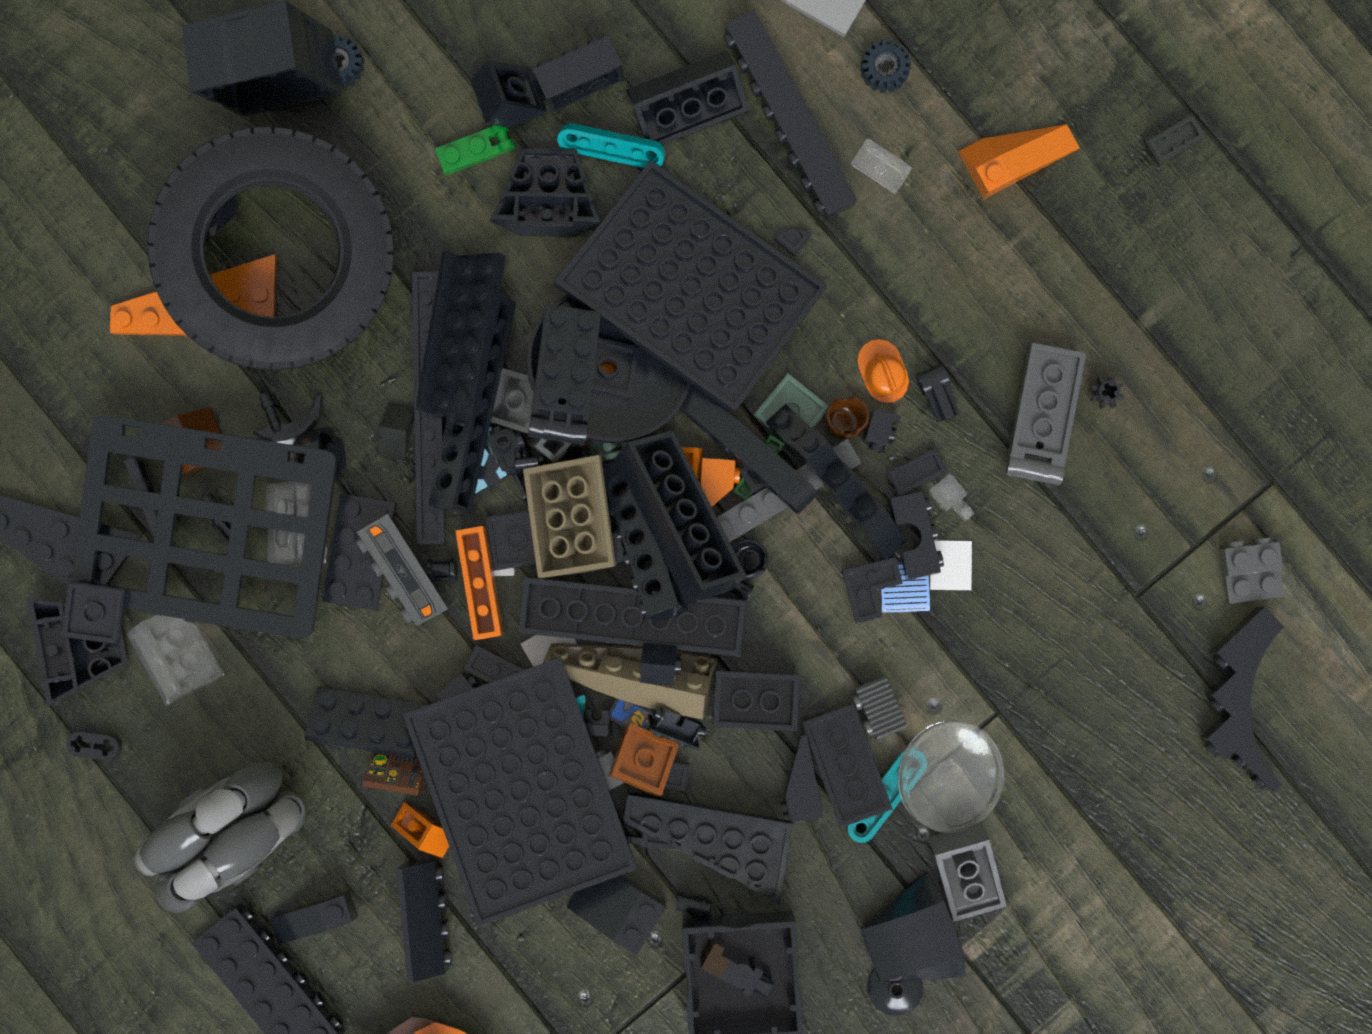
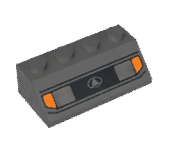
M388 514L380 516L355 532L358 538L354 539L355 543L363 554L368 552L373 559L369 563L377 577L383 575L388 584L384 588L392 600L397 598L401 603L402 608L399 611L407 623L412 621L414 625L418 626L448 609Z

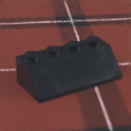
M727 50L626 90L643 138L657 141L662 145L749 111L736 64Z
M438 858L404 862L396 870L407 983H412L445 974L449 969L448 966L452 965L451 948L447 949L446 938L450 936L449 922L444 921L443 910L447 909L446 894L441 893L440 882H444L443 865H438Z

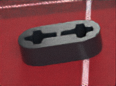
M78 731L72 733L66 742L68 751L78 757L110 760L117 757L122 750L121 740L112 734ZM82 736V741L91 743V747H83L79 750V746L75 745V740L81 739ZM110 740L109 743L111 746H114V750L106 754V749L98 748V744H104Z

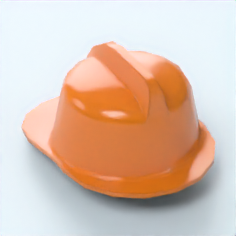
M877 339L866 343L859 351L857 362L868 392L879 402L891 403L899 400L906 393L909 384L908 373L900 353L893 344L885 340Z

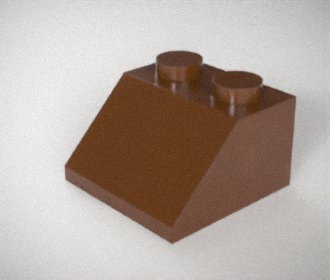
M210 407L180 414L159 423L222 434ZM207 439V448L220 450L222 441ZM183 464L181 479L207 468Z

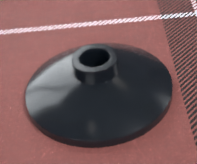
M874 969L868 980V994L871 1002L879 1011L891 1016H901L911 1012L919 1004L923 994L922 980L880 982ZM894 985L901 986L899 994L891 992Z

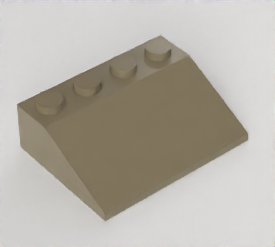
M601 455L523 469L538 579L569 576L615 567L616 561Z

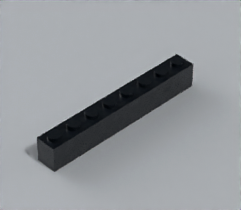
M755 9L725 24L726 34L723 35L724 41L729 50H735L738 56L736 63L742 74H748L751 80L748 84L755 97L759 96L764 105L761 106L764 116L768 121L772 120L777 129L774 130L775 136L781 145L785 143L789 151L787 158L793 168L798 167L802 175L799 179L806 192L811 191L815 199L812 203L819 216L823 215L827 221L854 207L857 199Z

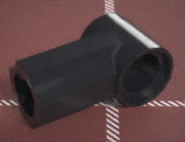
M942 364L916 374L920 391L924 397H927L937 423L960 414L949 388L951 384L948 374Z

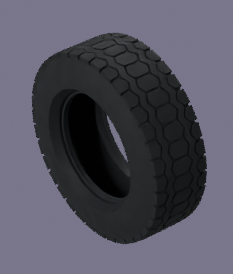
M280 127L246 128L226 133L203 144L190 153L165 181L154 203L148 226L147 252L150 273L158 296L173 321L191 340L209 353L228 362L249 368L264 370L294 369L311 365L333 356L351 344L368 327L383 303L392 277L394 261L393 232L388 212L379 192L367 174L349 156L332 144L298 130ZM273 185L286 187L310 198L324 211L330 220L338 242V265L329 288L319 300L308 308L286 316H261L247 312L234 305L224 297L213 283L205 260V239L214 215L225 202L236 194L258 186Z

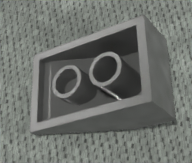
M982 822L929 837L954 922L1007 907L990 840Z

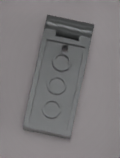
M1031 343L1028 346L1007 454L1005 475L1058 486L1061 485L1086 353L1037 343ZM1036 443L1041 445L1040 449L1036 448Z

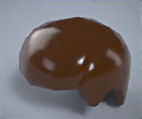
M855 396L848 399L838 398L827 408L824 421L830 433L841 439H850L859 435L867 426L869 411L866 404Z

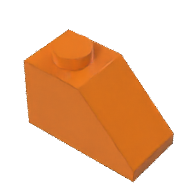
M702 458L701 487L712 508L733 490L734 483L739 484L740 467H735V460Z
M403 802L391 827L419 850L443 858L449 848V844L441 822L411 804Z

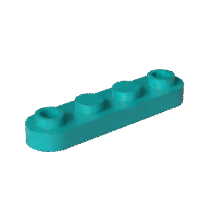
M574 123L563 125L557 137L558 144L562 149H576L577 153L642 168H645L650 160L660 167L666 154L662 144L657 141Z
M907 748L903 750L881 777L893 810L925 769V757L917 749ZM909 757H914L916 760L915 765L912 767L906 765V760ZM893 810L848 825L847 832L849 836L859 843L871 840ZM858 823H864L866 826L865 830L861 833L856 831Z

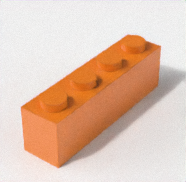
M479 526L456 530L473 640L503 636L504 630L487 528Z

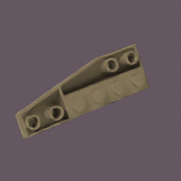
M551 643L543 663L562 657L569 679L626 702L651 709L664 707L680 715L703 720L711 695L718 659L677 650L676 657L682 658L681 672L680 674H675L674 685L640 683L643 647Z

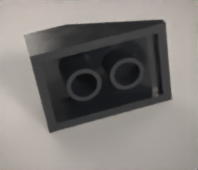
M623 875L576 891L567 908L609 939L637 956L665 910L666 902Z

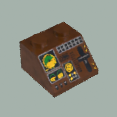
M372 751L362 786L419 795L426 790L427 782L417 754L415 758Z

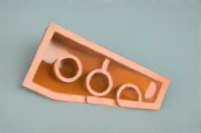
M1066 124L982 138L958 151L983 199H986L1075 152L1080 147Z

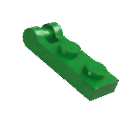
M493 125L488 129L435 148L445 176L514 150V142L512 139H509L507 134L509 129ZM497 137L499 144L492 147L489 139Z

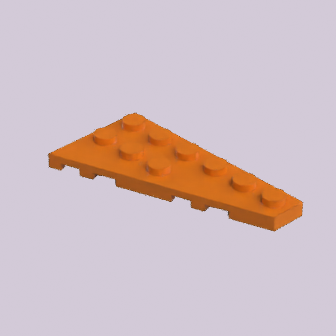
M274 254L210 275L218 290L237 307L261 316H276L277 255ZM157 292L111 306L110 333L113 335L187 336L166 311Z

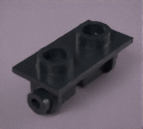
M664 707L660 709L655 708L652 715H647L649 731L655 736L665 737L676 741L683 747L699 750L698 736L703 737L706 732V727L703 726L702 722L685 716L679 724L677 722L680 719V714Z

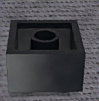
M487 60L470 80L484 120L488 125L509 128L542 116L547 112L531 68Z

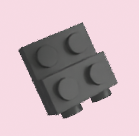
M502 368L490 423L528 434L533 391L528 375Z
M1271 537L1254 539L1255 545L1245 546L1244 541L1227 543V549L1219 550L1226 604L1284 597L1280 572L1283 569L1280 542L1272 543Z

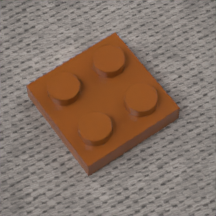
M628 723L608 776L653 795L662 796L679 744L665 737H657L649 730Z

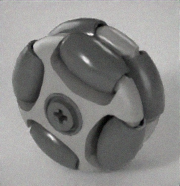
M254 762L240 768L233 775L222 779L217 784H212L209 787L204 785L177 804L179 808L172 813L173 815L150 832L139 844L134 856L135 866L145 876H160L155 885V897L158 904L164 910L172 913L186 912L194 908L200 899L208 894L218 892L231 884H239L263 866L262 862L267 859V856L285 838L297 832L303 826L307 816L306 805L297 794L289 791H279L282 783V774L275 764L270 762Z

